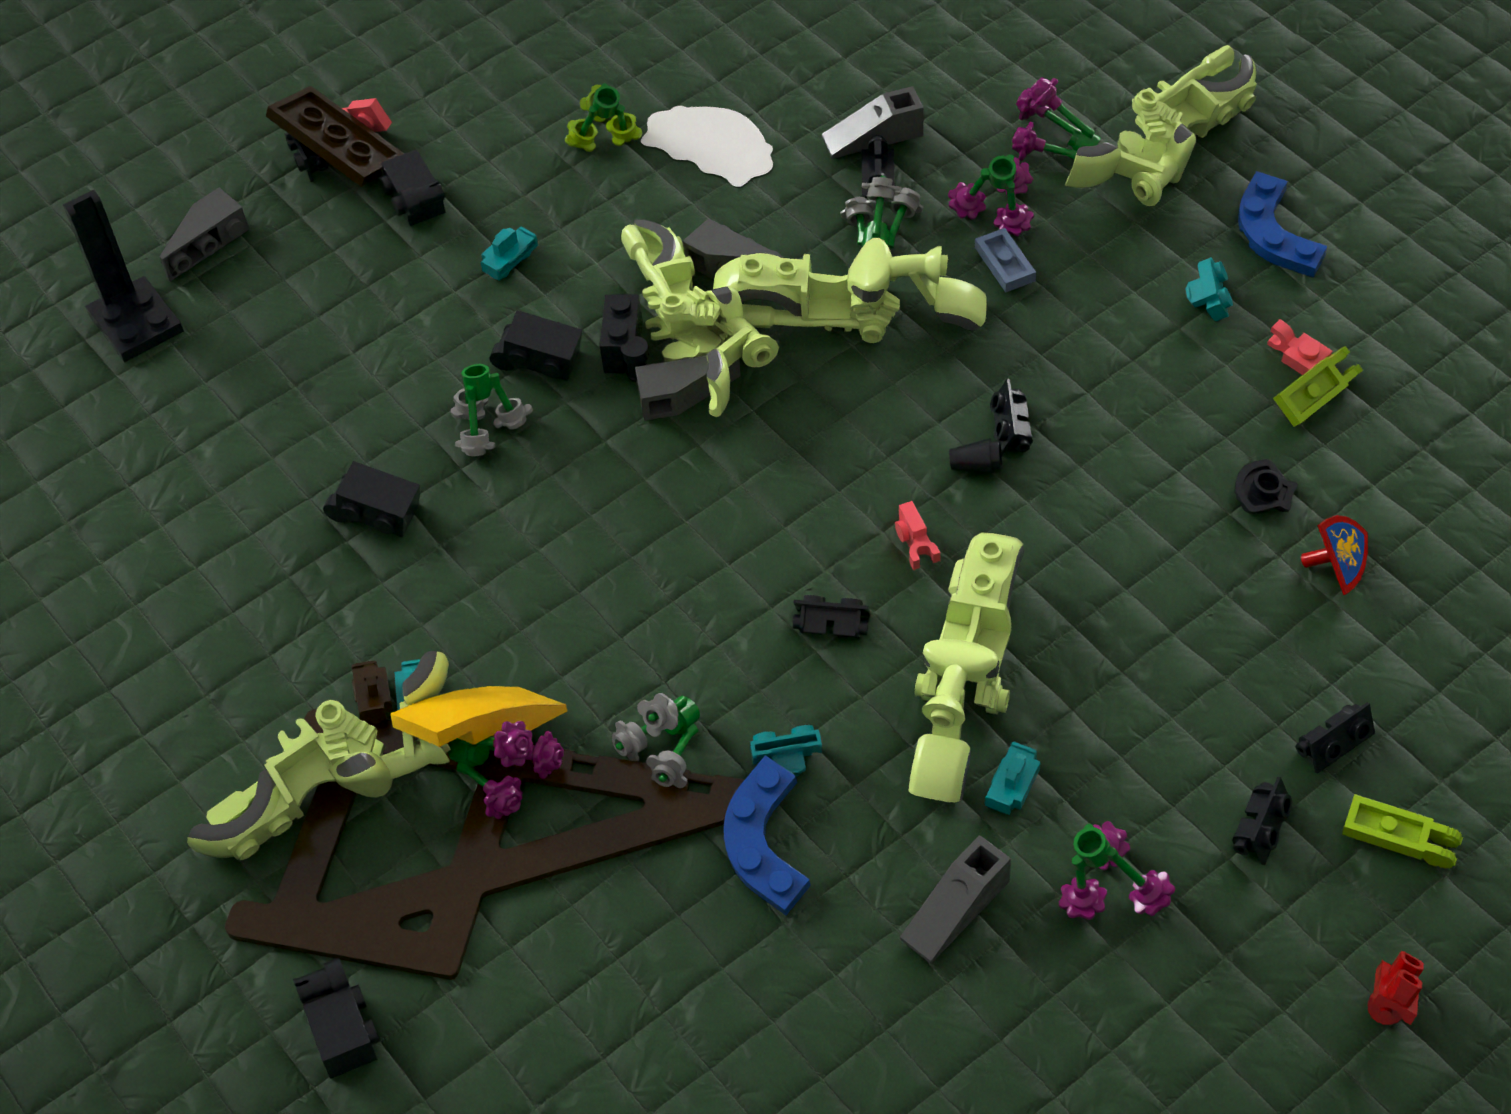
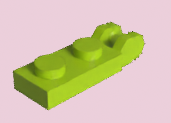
M1346 346L1321 360L1273 398L1293 427L1301 424L1349 386V381L1363 371L1359 364L1350 366L1343 374L1336 368L1335 364L1344 360L1350 353Z
M1354 794L1342 835L1420 860L1423 858L1428 864L1445 869L1455 866L1457 858L1452 850L1444 849L1441 846L1445 845L1446 847L1456 848L1461 845L1463 840L1461 832L1454 828H1449V826L1433 822L1434 819L1356 794ZM1428 837H1429L1435 844H1438V845H1434V844L1428 843V842H1427Z

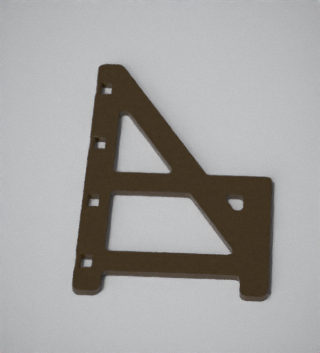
M317 709L310 710L304 720L316 733H323V729L319 726L315 717ZM391 720L369 724L376 727L378 731L376 739L384 743L386 747L382 755L404 747L402 731L393 728ZM565 749L560 768L552 771L545 779H540L539 774L534 772V764L531 760H525L523 766L511 765L503 767L501 758L495 757L494 751L489 750L487 760L482 765L473 767L487 780H494L499 783L509 775L513 779L519 778L521 784L525 782L640 801L645 805L636 811L503 849L500 847L510 815H503L500 819H496L494 816L488 817L485 813L487 806L484 803L487 794L484 793L483 787L477 784L453 860L449 866L326 903H320L318 899L357 793L342 787L337 781L317 785L274 901L269 904L247 900L236 902L230 910L225 923V929L228 936L237 941L334 959L339 957L340 960L452 980L459 974L483 898L491 894L724 825L730 800L744 779L720 775L709 776L685 770L683 774L687 779L685 787L678 788L675 785L665 787L651 779L652 770L647 763L601 755L596 757L578 754L575 751ZM447 752L445 754L450 760L449 763L428 765L457 770L458 762L452 761ZM579 763L595 766L593 774L573 772V764ZM689 782L710 785L709 794L688 791ZM425 914L433 915L431 926L425 932L406 930L400 927L405 920Z

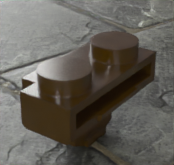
M375 660L352 664V685L355 703L358 704L360 720L369 724H377L386 720V712L393 711L386 668H378L377 661Z

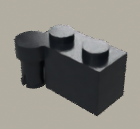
M417 149L381 162L384 176L380 177L381 186L386 196L390 194L393 196L391 201L397 215H403L409 226L446 213L443 202L445 200L443 189L439 181L435 180Z
M605 294L600 338V352L604 373H625L627 368V377L637 382L635 367L647 365L649 357L647 341L641 337L643 320L639 294Z
M517 310L512 323L504 327L500 342L493 347L489 357L492 365L505 371L512 370L514 367L525 368L551 378L568 381L580 351L582 329Z
M353 461L347 474L342 476L336 492L329 495L323 511L326 516L336 522H361L375 527L384 534H395L403 537L419 506L420 485Z
M339 957L323 963L324 968L293 979L322 1062L330 1079L378 1060L373 1044L380 1042L372 1019L363 1021L360 1010L366 1008L367 1005L359 984L350 986Z

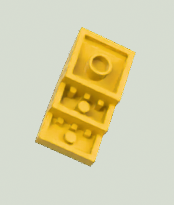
M486 686L456 690L427 698L390 713L393 728L441 747L456 738L475 745L490 736L494 737L497 731H502V724L506 721L511 723L523 721L526 729L531 731L567 712V706L564 703L521 687Z

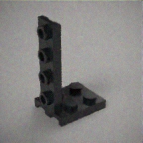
M92 190L63 204L100 297L86 305V310L125 363L184 332L181 322L145 276L134 281L131 280L104 206L96 191Z

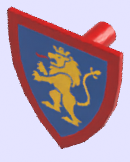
M1335 515L1317 525L1325 548L1303 553L1301 555V562L1305 568L1331 562L1342 593L1345 595L1355 588L1365 570L1368 554V532L1355 520L1347 516Z

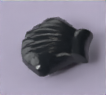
M1262 459L1244 465L1238 473L1234 492L1237 500L1241 503L1242 509L1249 514H1260L1273 509L1288 512L1291 508L1292 496L1298 487V483L1287 481L1271 460Z

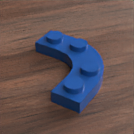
M1256 171L1241 199L1238 215L1240 231H1243L1250 241L1249 247L1265 260L1314 278L1326 255L1327 246L1296 236L1284 230L1276 222L1274 211L1286 191L1288 181Z
M765 755L741 783L730 800L724 819V841L730 863L740 880L756 895L784 915H787L811 886L810 879L781 860L768 847L765 831L766 824L773 811L797 784V779L794 774Z

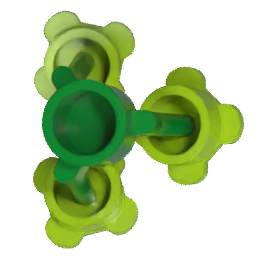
M603 83L602 85L592 86L589 95L580 100V108L584 111L587 110L589 113L586 119L568 122L569 134L566 135L565 142L571 147L583 148L587 152L593 151L596 147L594 138L598 134L595 125L592 123L593 120L603 122L606 118L612 116L614 117L606 124V130L611 132L613 136L612 142L616 146H622L625 142H629L632 139L638 140L642 136V130L636 126V117L633 114L624 113L625 106L619 104V92L615 88Z

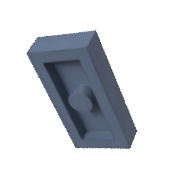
M1006 228L975 239V249L1005 293L1036 281V271Z

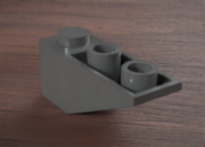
M913 86L883 93L824 132L822 139L831 158L834 159L861 152L862 149H868V142L875 135L883 136L888 145L923 136L924 107Z
M217 188L191 206L159 256L169 281L177 278L249 230L242 206L221 188Z
M709 218L682 241L684 254L686 257H691L695 270L711 279L715 278V273L723 265L741 257V255L764 253L784 258L777 251L770 250L756 243L753 239L746 238L732 231L726 225H721Z
M706 355L635 367L644 421L679 415L710 396L706 374L709 363ZM739 359L728 367L730 383L741 376Z
M979 835L951 864L904 930L900 940L932 964L1010 882L1011 858Z

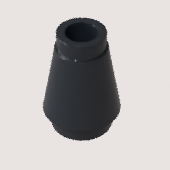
M991 438L957 448H950L949 450L951 470L994 473V470L1002 469L1000 441H991Z

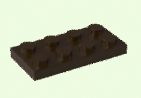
M312 86L294 93L267 108L266 117L361 187L384 175L381 162L404 154Z

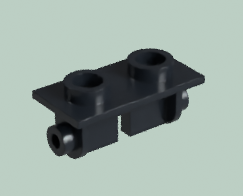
M284 133L290 151L297 150V153L293 155L299 171H306L310 182H314L311 173L317 170H326L329 163L289 133Z
M875 135L868 142V149H862V183H872L873 177L885 176L892 179V185L895 186L894 149H888L887 141L883 136ZM862 188V197L867 198L868 189Z
M1006 379L999 391L993 394L990 402V410L994 413L995 420L994 438L1001 443L1002 456L1008 447L1016 448L1018 452H1026L1033 443L1030 423L1024 422L1029 418L1026 395L1020 389L1011 390L1010 380Z
M805 595L803 600L794 599L795 608L797 611H801V614H794L792 627L793 629H799L800 633L826 635L827 621L834 622L833 636L860 638V635L868 634L869 621L862 620V616L870 617L871 613L869 606L863 605L861 600L842 598L840 603L826 602L825 597L817 595Z
M1367 702L1361 707L1357 704L1352 706L1345 705L1341 711L1325 721L1328 730L1319 725L1306 735L1299 737L1296 750L1304 758L1308 755L1312 757L1314 771L1318 774L1375 734L1370 703Z
M1277 777L1274 786L1268 782H1262L1260 786L1254 788L1245 813L1247 816L1256 817V820L1242 818L1232 839L1233 849L1237 853L1248 855L1249 851L1256 852L1261 865L1266 864L1271 850L1276 848L1279 840V830L1284 818H1288L1292 810V798L1288 794L1281 777Z

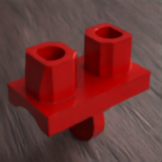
M1404 951L1399 953L1392 965L1383 960L1376 969L1374 992L1368 1000V1012L1372 1019L1383 1025H1392L1398 1023L1401 1019L1409 1025L1412 1024L1417 1016L1419 992L1422 989V981L1418 978L1424 968L1422 961Z

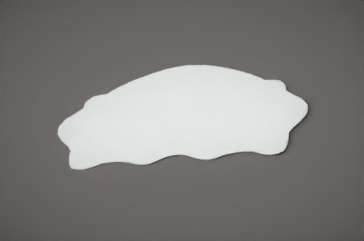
M680 105L673 107L671 110L656 112L648 118V131L641 139L643 145L662 149L676 160L692 161L697 164L702 172L722 176L731 185L736 187L745 185L753 177L768 173L773 167V161L770 156L773 151L772 146L765 142L763 135L752 121L741 113L730 109L718 107L687 108Z

